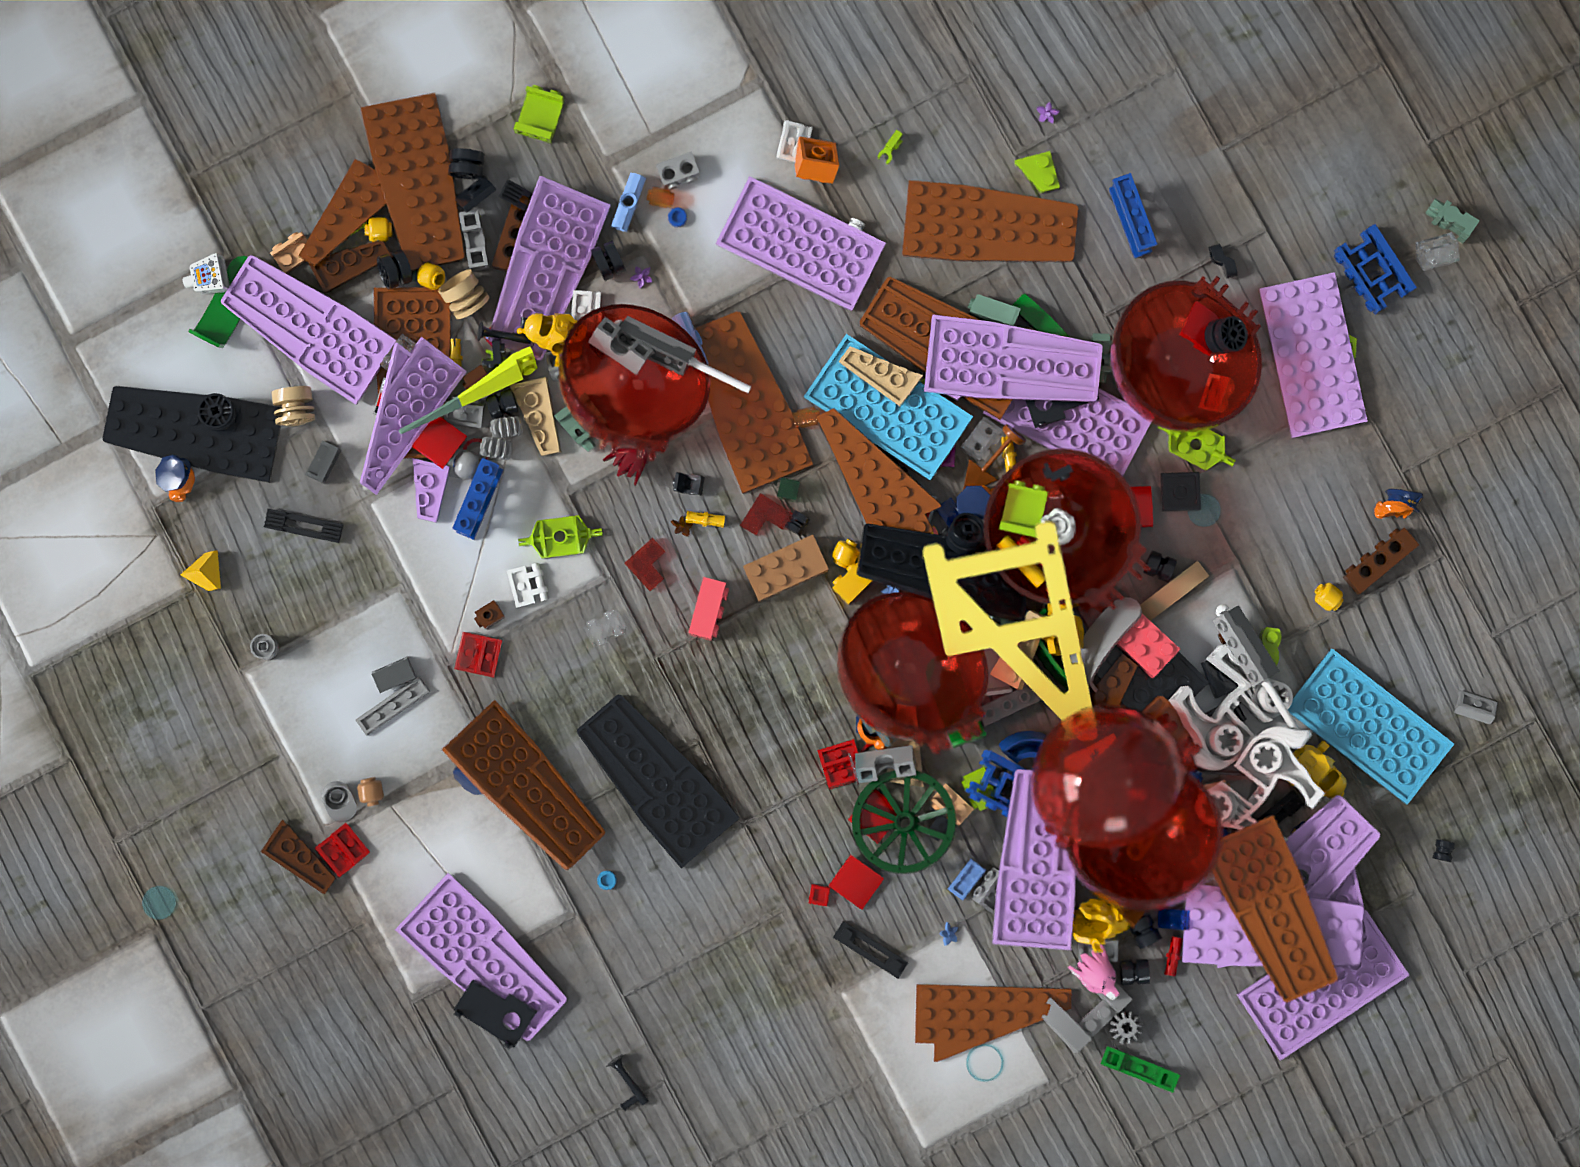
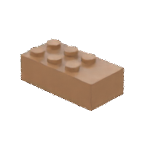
M813 535L743 566L758 602L829 571Z

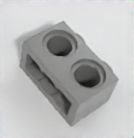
M692 152L656 164L664 189L672 190L678 188L679 184L683 182L689 184L697 181V178L700 177ZM690 165L693 167V170L690 173H685L682 170L683 167ZM669 171L675 174L673 179H666L664 176Z

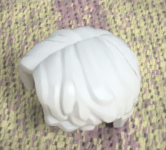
M1055 508L1049 516L1045 515L1041 519V523L1051 521L1055 524L1059 545H1065L1073 539L1076 531L1074 517L1066 511Z

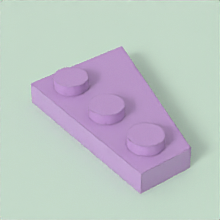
M412 458L417 518L437 523L450 467L445 466L442 469L435 463Z

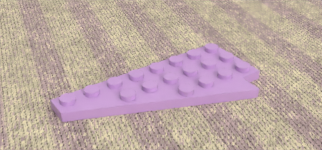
M422 337L411 352L398 343H395L360 480V484L375 495L379 493L429 422L403 434H400L399 430L441 407L467 372Z

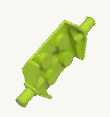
M1189 417L1184 418L1174 426H1170L1162 421L1159 423L1157 428L1167 432L1168 451L1205 471L1218 462H1224L1231 467L1234 465L1236 459L1227 456L1225 453L1224 435L1221 436L1188 419ZM1192 440L1200 441V449L1194 450L1191 447Z
M576 515L537 520L531 536L528 538H518V542H521L519 547L533 546L539 556L544 559L584 554L590 538L603 536L602 528H587L580 516ZM559 531L565 533V539L562 542L555 540V534Z

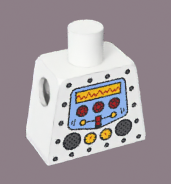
M217 253L191 264V275L183 277L185 288L194 287L195 292L200 294L226 292L230 286L224 256Z

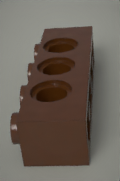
M521 195L520 202L528 206L531 199ZM512 204L492 262L494 269L507 272L511 257H508L506 252L510 248L514 249L516 239L512 238V233L517 230L519 231L522 221L518 220V215L526 213Z
M1405 527L1400 530L1398 528L1393 530L1389 534L1391 538L1386 542L1381 540L1374 546L1376 550L1373 553L1367 552L1360 558L1361 562L1357 566L1352 564L1345 570L1346 575L1343 578L1357 595L1361 594L1419 546ZM1391 543L1398 545L1399 550L1397 553L1391 551ZM1376 555H1381L1384 558L1382 565L1376 562ZM1362 567L1369 569L1368 577H1364L1361 574Z

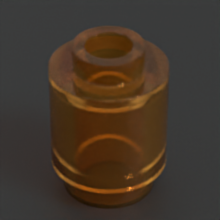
M653 186L652 190L648 189L646 200L652 206L665 209L667 207L672 208L675 193L668 189Z
M815 406L794 412L795 427L806 428L818 425L816 416L820 415L819 409L815 410Z

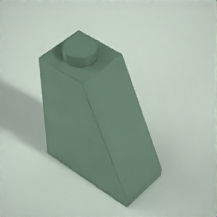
M977 294L975 299L971 298L968 309H971L969 315L983 321L1014 326L1021 310L1018 307Z

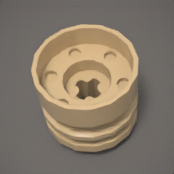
M471 269L454 275L438 290L446 303L452 302L449 308L451 311H454L453 314L456 319H462L473 314L489 300V296L484 292V288L476 286L478 279Z
M310 386L286 387L271 392L273 405L282 406V409L274 411L275 416H282L275 419L276 425L299 426L315 420V414L309 413L314 411V406L305 405V403L313 400Z

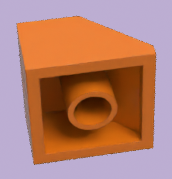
M799 136L795 160L796 177L833 184L839 168L836 143Z

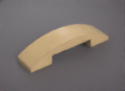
M1196 561L1140 604L1142 614L1151 621L1209 577L1208 573Z

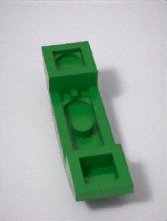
M1023 294L1012 305L1021 309L1019 316L1026 320L1036 331L1070 337L1052 317L1026 294Z
M1109 1046L1106 1047L1100 1063L1174 1093L1180 1074Z

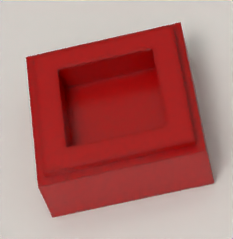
M812 884L808 903L827 907L830 887Z

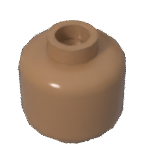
M376 777L362 779L361 783L357 786L359 800L361 803H367V806L378 805V801L384 797L382 783L380 780H376Z

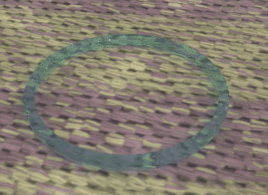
M981 1044L976 1046L967 1056V1070L976 1080L983 1082L991 1081L998 1077L1002 1071V1055L992 1045ZM978 1047H991L1000 1055V1071L991 1079H979L969 1070V1056Z

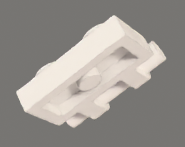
M539 563L531 564L533 572L527 573L526 566L507 570L516 608L534 604L535 595L540 596L541 602L548 600V589L544 585L542 577L544 574L543 570H540ZM535 578L536 589L531 588L529 579Z

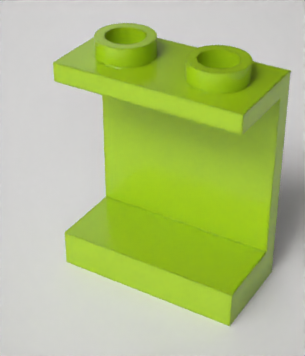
M532 85V87L526 86L527 94L519 120L515 122L514 131L520 135L552 143L564 104V98L560 92L554 90L547 92L537 85Z
M1015 480L1014 484L1009 483L1008 495L999 529L1037 537L1036 526L1041 523L1048 492L1044 491L1045 487L1033 485V488L1025 487V482Z

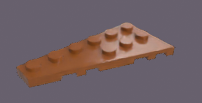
M357 159L353 161L298 255L301 259L316 266L386 205L375 169Z

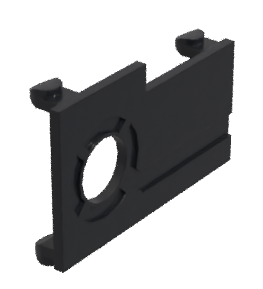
M1025 400L1035 428H1042L1047 424L1066 419L1064 411L1090 403L1051 401V407L1046 411H1042L1036 407L1035 400Z
M472 979L455 1006L454 1015L458 1018H461V1016L467 1018L505 1042L503 1046L507 1049L515 1048L537 1010L532 1005L524 1003L510 993L505 1000L481 985V982ZM508 1013H515L520 1018V1024L514 1030L507 1029L503 1024V1018Z

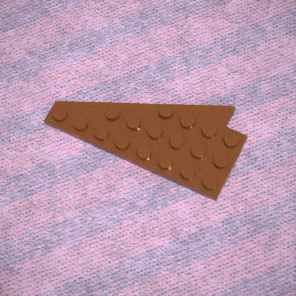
M835 408L816 416L866 524L924 533L934 531L926 513L942 506L938 500Z
M916 984L915 1043L934 1044V1062L941 1061L1043 1020L1042 1015L1047 1016L1051 1005L1046 1004L1049 998H1052L1064 1011L1071 1009L1072 989Z

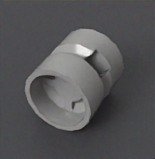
M259 634L252 639L250 649L255 657L262 660H271L277 656L279 644L272 636Z

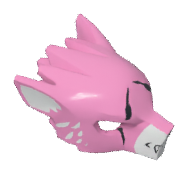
M1100 945L1103 952L1096 953L1093 950L1091 951L1092 956L1086 953L1080 955L1082 963L1078 962L1077 968L1079 970L1071 966L1068 968L1081 980V983L1089 991L1104 994L1114 1001L1120 994L1114 986L1116 975L1103 945Z

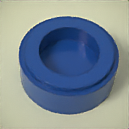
M679 207L673 208L668 214L669 223L674 227L684 226L687 222L685 210Z

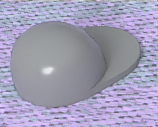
M458 449L446 465L450 467L448 476L472 479L481 461L480 457L475 452Z
M334 781L324 787L322 800L329 817L337 822L350 820L356 813L357 805L348 786L343 782Z

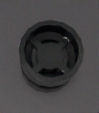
M511 389L500 392V396L493 394L485 397L493 420L503 418L505 413L512 415L519 412Z
M1152 550L1143 573L1152 577L1157 575L1159 580L1169 583L1176 567L1177 559L1169 556L1163 558L1161 553Z
M1150 914L1142 916L1134 928L1130 925L1128 926L1131 933L1137 936L1135 941L1140 949L1162 939L1158 928L1153 927L1155 923Z
M1137 959L1135 963L1131 960H1120L1121 984L1133 985L1134 982L1149 984L1150 970L1148 959Z

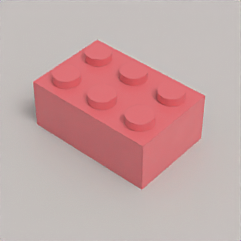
M703 577L689 635L712 641L713 637L717 638L719 625H716L717 620L722 619L724 607L721 605L723 600H727L729 588H726L725 582Z
M1143 614L1116 644L1151 678H1154L1180 650L1175 643Z

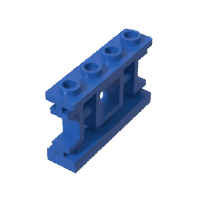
M1129 173L1112 180L1113 186L1109 188V192L1134 258H1139L1152 253V248L1157 246V242L1132 174Z
M1376 224L1361 232L1360 236L1364 240L1362 244L1350 250L1345 242L1334 250V258L1338 264H1342L1345 268L1344 273L1347 278L1353 280L1358 295L1363 296L1366 300L1365 305L1367 309L1377 314L1387 307L1383 301L1384 297L1396 290L1402 298L1417 287ZM1373 242L1378 252L1369 257L1364 247ZM1357 252L1362 262L1353 267L1348 257ZM1376 259L1385 274L1371 282L1362 266ZM1394 274L1399 283L1389 288L1384 279ZM1378 284L1383 293L1374 299L1368 289Z
M484 458L481 459L452 527L456 533L475 540L504 471L499 468L498 464Z
M984 750L981 755L983 760L979 763L987 768L980 784L971 781L970 787L966 788L965 792L970 794L969 798L977 802L982 800L986 803L985 806L994 811L999 809L1002 811L1001 815L1008 818L1010 800L999 794L1006 779L1013 782L1015 771L1026 769L993 751ZM990 762L1000 766L1001 768L1009 771L1010 773L1008 774L1006 772L1001 771V774L998 779L992 777L996 767L990 764ZM989 783L994 786L990 796L997 800L994 801L976 790L985 791Z

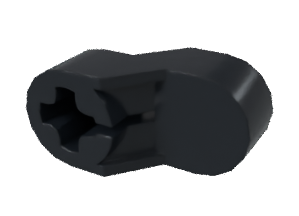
M1221 245L1209 246L1212 263L1222 267L1226 279L1238 276L1234 259L1224 256Z

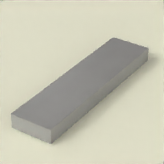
M418 676L356 719V722L367 736L427 695L430 691L420 676Z

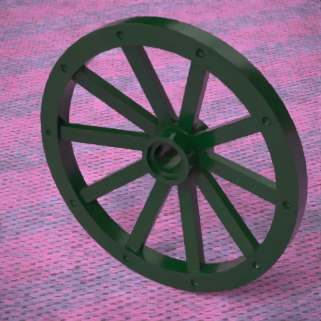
M895 770L878 776V781H871L860 793L852 814L853 835L860 851L875 866L895 874L917 873L937 863L950 848L957 825L956 810L948 792L937 780L920 771H916V775L897 778ZM904 778L903 812L884 783ZM911 779L920 780L930 785L912 811L909 812ZM878 787H880L897 816L866 803L867 799ZM936 790L943 799L946 808L915 817ZM865 809L894 823L861 829L862 811ZM948 814L946 835L917 824ZM903 819H910L908 827H901ZM896 829L874 853L870 851L863 839V835ZM914 830L941 839L943 842L929 857ZM901 834L898 865L879 859L878 857ZM909 834L924 860L919 863L904 865L907 836Z

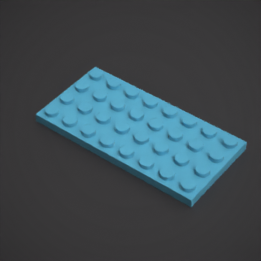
M846 334L804 395V398L825 412L835 408L875 445L931 481L972 421L973 416L938 393L924 392V384L921 382L917 384L902 406L899 407L839 363V360L850 346L879 359L886 360Z
M1330 649L1295 694L1293 702L1288 709L1292 716L1406 805H1408L1454 745L1453 742L1334 649Z

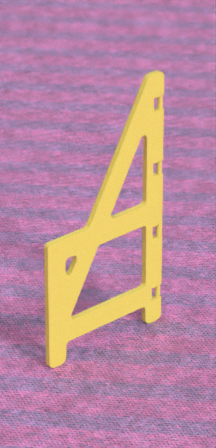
M1051 521L1039 523L1036 526L1038 540L1035 543L951 560L945 559L944 551L940 544L926 546L923 553L946 655L951 656L992 648L1080 739L1095 737L1097 735V728L1055 524ZM1054 543L1056 553L1049 554L1047 545ZM1034 563H1042L1053 613L1046 617L997 625L956 580ZM1065 599L1067 608L1060 609L1058 600ZM965 620L973 630L962 632L959 622ZM1052 635L1058 637L1069 688L1066 693L1062 692L1017 646L1019 642ZM1076 653L1078 663H1071L1070 655ZM1087 707L1089 716L1082 717L1081 709Z

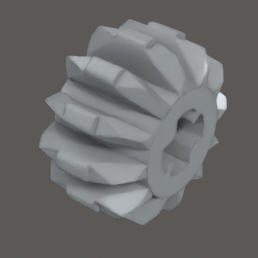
M506 417L494 419L490 422L493 438L520 436L523 433V423L520 417Z
M484 437L480 444V454L485 457L508 460L513 451V444L503 439Z
M1121 1011L1122 1018L1115 1015L1114 1018L1118 1021H1110V1024L1115 1026V1028L1110 1029V1032H1117L1113 1038L1116 1040L1120 1037V1043L1122 1044L1125 1038L1128 1044H1131V1037L1137 1041L1136 1032L1142 1034V1031L1137 1029V1027H1141L1143 1024L1141 1022L1135 1023L1139 1016L1136 1015L1132 1018L1133 1012L1131 1011L1128 1012L1127 1017L1125 1012ZM1125 1022H1128V1026L1131 1029L1130 1031L1126 1030L1127 1032L1124 1033V1029L1121 1026L1122 1024L1126 1025Z

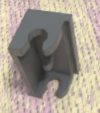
M322 440L305 475L325 484L341 449Z
M408 656L372 671L371 674L380 693L416 678Z

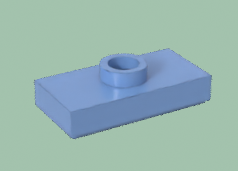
M970 858L948 887V890L963 901L986 870Z

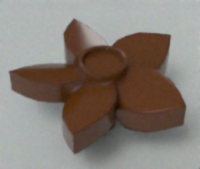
M683 516L679 518V521L671 520V523L676 527L674 530L675 534L682 533L687 537L690 535L689 529L693 524L685 523Z

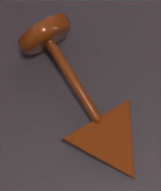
M1005 424L1002 430L1008 439L983 468L969 459L963 490L966 486H983L996 481L997 479L986 470L1011 441L1018 445H1023L1026 439L1012 426Z

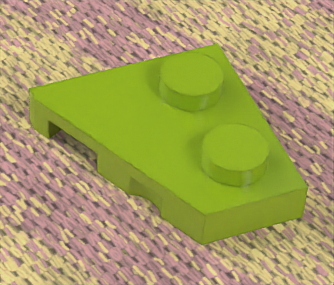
M1050 151L1014 161L1015 165L1021 169L1027 179L1035 185L1040 193L1060 188Z

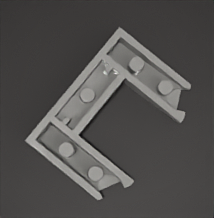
M1115 982L1114 986L1120 993L1118 997L1113 1001L1104 994L1096 993L1102 1000L1078 1023L1052 998H1049L1046 1003L1051 1005L1048 1015H1042V1019L1074 1053H1078L1101 1028L1132 1001V998Z

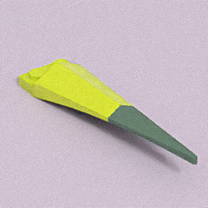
M529 346L513 353L472 387L438 409L399 430L400 434L523 380L522 376L530 375L538 369L531 347Z

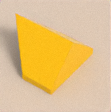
M218 550L204 553L180 575L207 591L221 589Z

